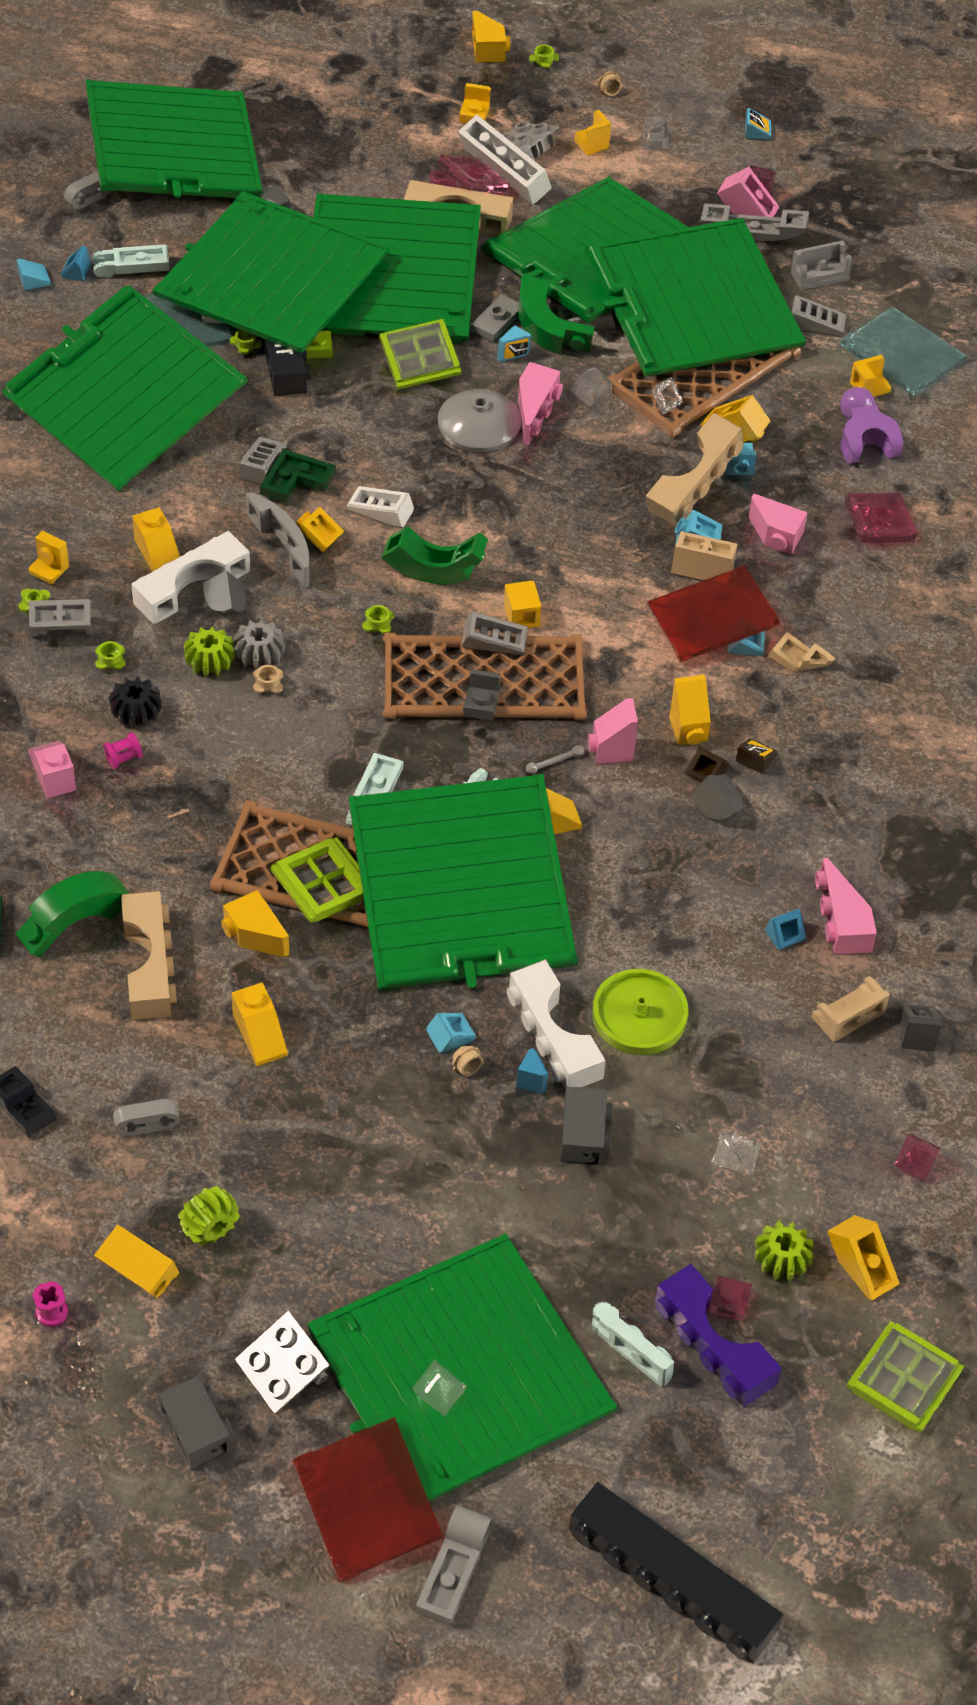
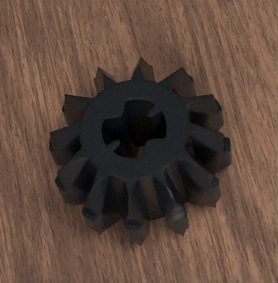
M138 676L135 681H130L125 677L123 684L115 683L114 691L110 692L109 696L113 718H118L121 725L130 723L132 728L139 723L146 727L148 720L156 721L157 713L161 712L162 708L158 686H153L150 679L141 682Z

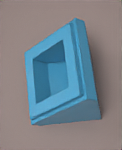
M81 246L68 257L61 272L63 278L85 281L92 266L87 247Z
M800 909L770 919L765 929L778 950L807 940Z
M534 1048L529 1049L517 1070L516 1088L539 1094L546 1093L548 1072L537 1051Z

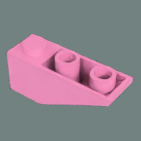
M529 362L521 375L518 390V404L521 412L522 433L525 445H529L534 435L538 436L542 427V420L544 417H549L553 401L559 400L563 390V384L560 383L561 371Z
M823 858L820 871L815 873L816 889L822 891L823 897L820 899V909L822 916H827L828 923L825 926L827 942H832L834 955L872 953L877 935L872 908L828 858Z

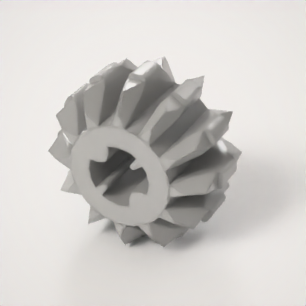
M263 619L259 623L249 620L247 626L240 625L238 633L235 634L233 639L235 655L238 660H242L244 667L253 664L255 669H257L261 665H270L271 662L279 663L280 655H283L285 650L281 629H277L274 622L265 624Z

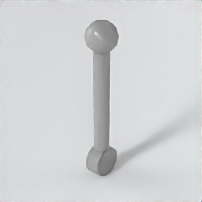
M577 745L568 753L536 764L530 762L526 766V771L529 774H535L538 769L572 757L580 759L584 756V748Z

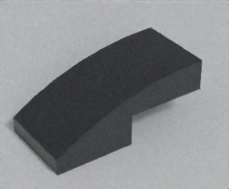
M16 1066L0 1075V1105L27 1137L57 1120L54 1110L35 1092L33 1083Z

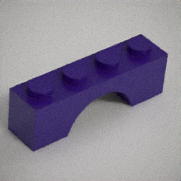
M689 1264L657 1286L656 1309L664 1319H670L675 1325L681 1340L688 1346L692 1345L698 1352L703 1366L709 1372L714 1371L720 1378L726 1393L732 1399L737 1398L742 1406L746 1407L778 1384L782 1368L759 1342L748 1344L734 1343L722 1338L712 1329L707 1320L706 1311L710 1307L713 1288L695 1267Z

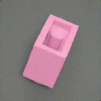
M750 167L727 177L717 192L725 205H730V211L733 214L774 217L779 208V205Z
M753 494L749 519L763 544L792 555L804 533L807 512Z
M633 698L625 699L594 721L593 734H588L589 752L595 753L597 764L633 761L638 726Z
M56 741L28 749L46 799L76 791L74 767L64 743Z

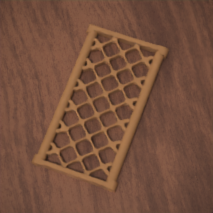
M796 347L766 353L769 359L765 362L750 356L749 359H734L710 364L711 370H697L693 367L692 369L662 373V375H671L673 377L672 382L657 381L656 375H653L652 381L638 380L636 375L642 372L637 361L618 374H612L607 377L603 383L612 393H615L649 419L668 436L674 438L682 433V429L713 408L725 402L788 359H794L800 355L801 348ZM714 365H729L731 371H716ZM734 366H748L750 372L747 374L734 371ZM676 376H690L692 382L679 383L676 381ZM695 377L711 378V384H698L695 382ZM728 378L731 380V384L727 387L717 385L714 379ZM623 385L633 387L634 392L632 393ZM636 388H652L653 394H638ZM656 389H671L673 395H658ZM676 390H691L692 396H677ZM695 391H710L712 397L707 400L697 397ZM644 401L652 402L653 408L646 404ZM670 402L673 405V409H658L656 403ZM676 403H689L693 409L688 413L676 409ZM663 416H670V417H672V418H673V422L671 423L669 420H667V419H666L665 417H663Z
M385 633L383 636V641L385 642L384 719H396V717L471 718L463 716L465 700H463L462 705H448L445 700L452 693H457L463 699H466L467 693L459 687L469 682L471 671L465 670L459 664L466 659H471L478 664L473 670L499 673L501 675L500 682L510 688L503 694H500L494 718H574V721H586L587 712L584 697L582 643L584 640L582 634H570V637L527 636L524 654L517 660L510 659L502 652L491 651L493 653L492 656L482 660L474 654L477 649L461 646L462 636L396 635V633ZM516 636L510 637L511 643H515ZM391 647H400L403 654L396 659H391ZM417 647H430L433 654L427 659H421L414 652L417 650ZM447 647L460 648L464 654L453 660L444 653ZM536 648H550V652L553 655L547 660H541L534 653ZM566 649H575V661L564 655ZM410 658L419 665L408 671L399 664L405 659ZM439 658L446 662L448 666L441 671H437L429 664ZM496 659H501L509 666L502 671H496L489 664ZM530 659L539 666L529 672L522 668L520 664ZM559 659L566 663L568 667L562 672H558L549 665ZM393 669L403 675L396 682L391 681V670ZM421 670H427L433 677L427 682H421L414 675ZM451 670H456L464 677L457 682H451L445 675ZM515 670L523 675L524 678L517 683H513L504 676ZM541 671H547L554 678L548 683H542L535 676ZM571 671H576L577 683H572L565 676ZM406 681H411L419 688L408 694L399 687ZM440 681L449 688L443 693L437 694L429 687L435 682ZM527 682H532L540 689L534 694L529 695L520 687ZM561 682L570 689L563 695H559L550 688L556 683ZM395 692L403 698L401 705H391V693ZM421 693H427L434 700L431 702V705H417L414 698ZM516 693L525 701L522 706H509L505 699L511 694ZM542 694H548L555 701L553 706H539L535 699ZM572 694H577L578 706H570L566 699Z
M246 800L217 871L210 882V890L219 893L226 891L241 896L258 890L266 902L300 910L289 894L278 892V884L280 882L276 877L271 876L268 868L281 859L331 837L332 839L337 837L348 840L349 848L346 850L357 859L353 829L259 806L258 802ZM250 816L258 818L259 825L245 830ZM276 822L288 825L289 832L279 837H273L268 828L272 827ZM305 830L318 833L319 840L304 845L298 836L304 833ZM263 832L268 838V841L252 845L247 837ZM292 839L299 847L291 852L283 853L278 844ZM243 840L248 849L234 854L239 841ZM270 847L274 848L278 857L269 861H262L258 852ZM247 856H253L258 865L243 870L237 861ZM330 856L314 861L317 867L328 863L335 864ZM232 864L238 873L233 875L231 879L224 878L229 865ZM309 864L293 869L297 877L308 871H313ZM257 872H263L268 881L263 883L261 887L248 884L247 877ZM345 875L329 881L331 883L338 879H344L350 888L339 892L340 896L355 890ZM324 884L308 890L312 891L319 887L326 889L329 897L325 898L322 903L317 902L319 906L334 899ZM364 901L355 906L353 910L345 909L328 917L368 927Z

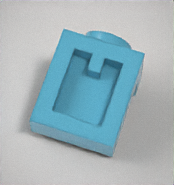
M744 443L740 454L736 457L733 456L728 462L725 475H754L756 452L753 451V443Z
M692 510L685 519L681 518L676 525V543L681 531L721 540L723 525Z

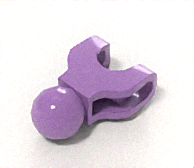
M853 387L848 389L840 400L841 412L847 418L840 443V449L846 462L849 464L860 462L859 457L865 445H875L881 448L886 458L900 457L903 448V438L897 421L879 411L878 406L875 405L874 396L866 388Z

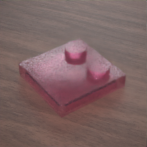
M441 155L437 163L467 190L483 191L494 194V192L506 193L509 186L505 179L477 157Z
M901 493L847 494L845 504L861 543L915 541L917 532Z

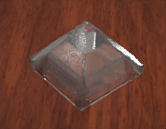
M672 377L651 389L662 415L683 403Z

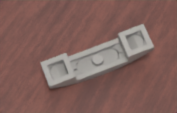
M704 203L701 225L744 218L754 241H777L806 233L809 211L783 209L782 216L779 218L730 214V205Z
M247 493L246 509L248 517L260 532L268 529L274 531L289 551L291 572L304 588L310 586L309 550L300 528L275 503L258 494Z

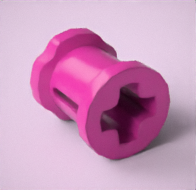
M133 732L128 733L127 738L112 744L109 742L103 743L105 756L112 769L118 768L120 763L130 759L143 758L141 746Z
M52 1281L38 1285L33 1292L37 1320L47 1327H55L62 1324L68 1315L63 1287L57 1282Z

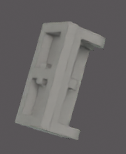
M844 241L794 251L791 275L800 290L850 280L852 260L851 255L845 256L846 244Z
M90 599L29 601V630L31 637L38 636L37 630L85 629L86 635H92Z

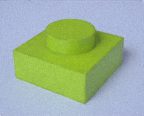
M321 331L306 348L307 359L333 358L331 331Z

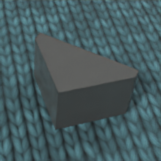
M912 1004L901 1005V1049L934 1052L942 1024V1018L935 1007Z

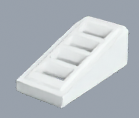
M358 486L347 504V508L350 511L397 527H404L414 510L409 493Z

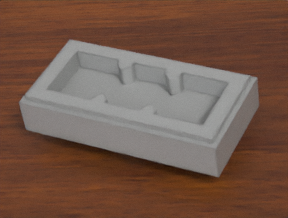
M501 294L471 324V332L494 342L519 317V302Z

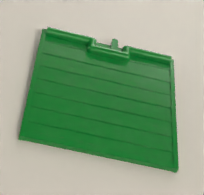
M86 79L85 87L101 191L117 190L173 194L175 198H180L181 195L237 198L242 191L257 197H261L263 194L243 91Z
M609 176L492 239L488 238L485 243L481 244V250L522 276L520 282H522L523 275L550 281L548 295L579 315L587 323H591L612 311L613 308H604L602 306L603 301L607 300L608 297L586 255L585 246L688 228V226Z
M242 191L196 244L187 243L185 245V249L188 252L163 280L152 289V293L162 300H167L303 353L386 254L389 253L390 248L383 243Z
M316 193L313 218L383 243L390 248L389 253L386 254L321 331H331V334L365 336L367 333L381 334L443 319L452 343L468 341L481 205ZM438 336L421 339L425 341L440 342Z
M744 218L585 246L586 255L608 297L607 300L603 301L602 306L604 308H613L639 362L644 377L801 347L806 344V339L755 243Z
M129 285L128 287L124 286L81 321L80 328L76 331L68 325L63 326L62 331L68 337L55 348L51 347L8 381L1 392L5 398L115 490L120 491L122 487L239 388L245 385L248 380L242 373Z
M543 774L348 797L378 991L466 979L469 989H474L477 986L476 978L510 974L544 960L547 961L550 968L578 965Z
M506 1233L307 1323V1328L313 1341L329 1363V1368L342 1391L349 1398L361 1418L351 1423L350 1432L358 1434L367 1429L372 1437L374 1446L413 1510L617 1411V1405L608 1394Z

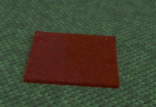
M745 565L647 601L648 607L680 663L780 626L777 614L767 602Z
M395 1417L314 1452L305 1453L293 1460L294 1467L300 1477L332 1561L338 1582L350 1580L359 1576L362 1572L443 1538Z

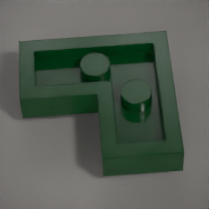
M283 449L260 485V495L287 503L298 484L325 492L336 474V465Z

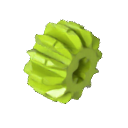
M213 626L210 630H204L200 627L198 633L190 632L188 640L184 644L185 662L187 666L192 667L194 674L203 671L205 677L209 673L214 672L219 676L221 670L229 671V667L235 658L232 636H227L224 629L216 631Z
M214 1186L211 1189L203 1188L198 1195L193 1194V1198L183 1204L184 1209L178 1214L180 1218L179 1224L183 1228L182 1231L188 1239L191 1238L194 1243L197 1242L200 1246L206 1245L208 1242L214 1244L221 1236L225 1237V1233L228 1230L234 1229V1223L240 1217L236 1200L225 1189H220L218 1186Z
M780 1220L775 1223L774 1228L768 1225L763 1228L762 1235L756 1238L755 1247L757 1250L754 1255L755 1262L762 1263V1273L773 1271L774 1280L779 1278L781 1274L785 1275L789 1282L793 1279L794 1273L801 1277L803 1276L807 1266L812 1264L814 1257L812 1252L814 1247L813 1240L806 1238V1228L797 1231L795 1230L794 1221L788 1227H784Z

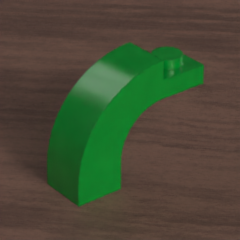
M523 275L518 315L524 331L531 334V339L536 344L553 353L561 355L563 346L574 350L590 352L595 327L557 317L547 305L550 281Z
M407 526L388 538L381 558L395 570L412 579L437 585L455 584L470 579L474 566L478 565L485 556L484 550L488 539L479 532L458 545L449 547L438 546L424 540Z
M89 871L76 874L55 884L34 900L28 907L32 915L15 934L32 956L40 958L58 936L74 922L88 916H101L113 919L122 909L121 895L130 894V892L115 874L104 871Z

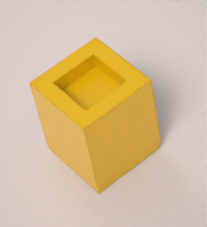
M600 110L594 111L593 126L575 132L574 141L586 155L609 148L610 121Z
M883 355L853 362L850 378L852 387L866 388L874 397L891 392V386L882 374L885 362Z
M525 581L505 584L504 607L508 621L527 626L528 628L540 627L542 606L535 582Z

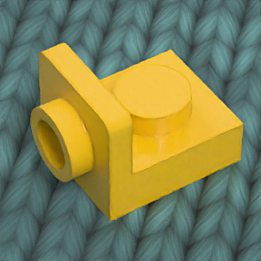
M470 83L465 85L464 101L459 114V123L467 124L476 115L486 121L490 109L491 88L489 86Z
M321 507L312 514L306 511L296 522L302 534L322 553L344 533V530Z
M42 530L35 537L38 558L28 570L29 574L49 584H53L69 567L67 543Z

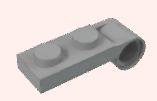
M459 1505L455 1507L446 1530L444 1542L417 1601L415 1612L451 1626L489 1536L493 1518Z

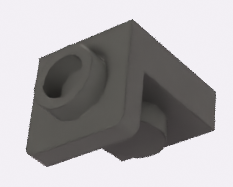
M471 670L469 689L463 706V716L493 721L500 698L501 675L499 673Z

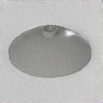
M469 389L459 392L448 398L438 413V427L443 437L452 445L471 452H491L508 446L517 438L522 426L521 412L517 405L505 395L488 389Z

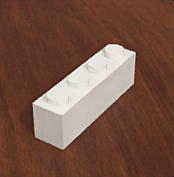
M478 115L474 116L458 131L465 150L532 205L552 188L547 172L543 167Z

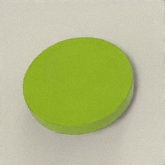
M628 969L615 973L600 985L594 996L592 1017L597 1032L612 1047L629 1054L651 1055L667 1050L681 1038L687 1025L688 1002L681 988L664 974L648 969Z

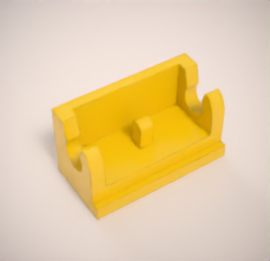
M118 1224L94 1254L97 1260L103 1262L156 1298L164 1292L171 1281L179 1274L173 1260Z

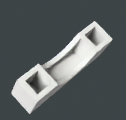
M229 531L214 537L209 542L188 551L185 555L164 564L161 568L131 583L133 604L155 625L178 612L177 596L186 585L198 580H209L225 571H228L237 579L249 573V550Z
M544 960L510 973V984L507 988L509 1001L513 1006H518L523 1025L527 1031L533 1032L536 1038V1046L541 1056H547L551 1063L550 1067L554 1079L558 1083L562 1082L565 1089L566 1086L584 1087L603 1079L606 1060L591 1035H577L566 1032L558 1027L550 1017L549 1013L559 1003L560 983L547 961Z

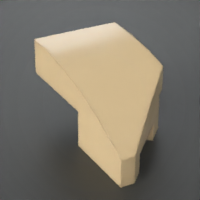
M788 632L785 633L768 655V657L793 672L829 666L835 659L834 656L816 643L809 648Z

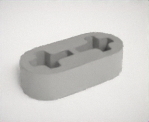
M97 171L70 184L65 190L64 199L74 209L79 210L106 197L110 191L100 190Z
M170 1099L126 1105L116 1109L113 1113L115 1131L122 1136H133L171 1129L180 1121L177 1104Z

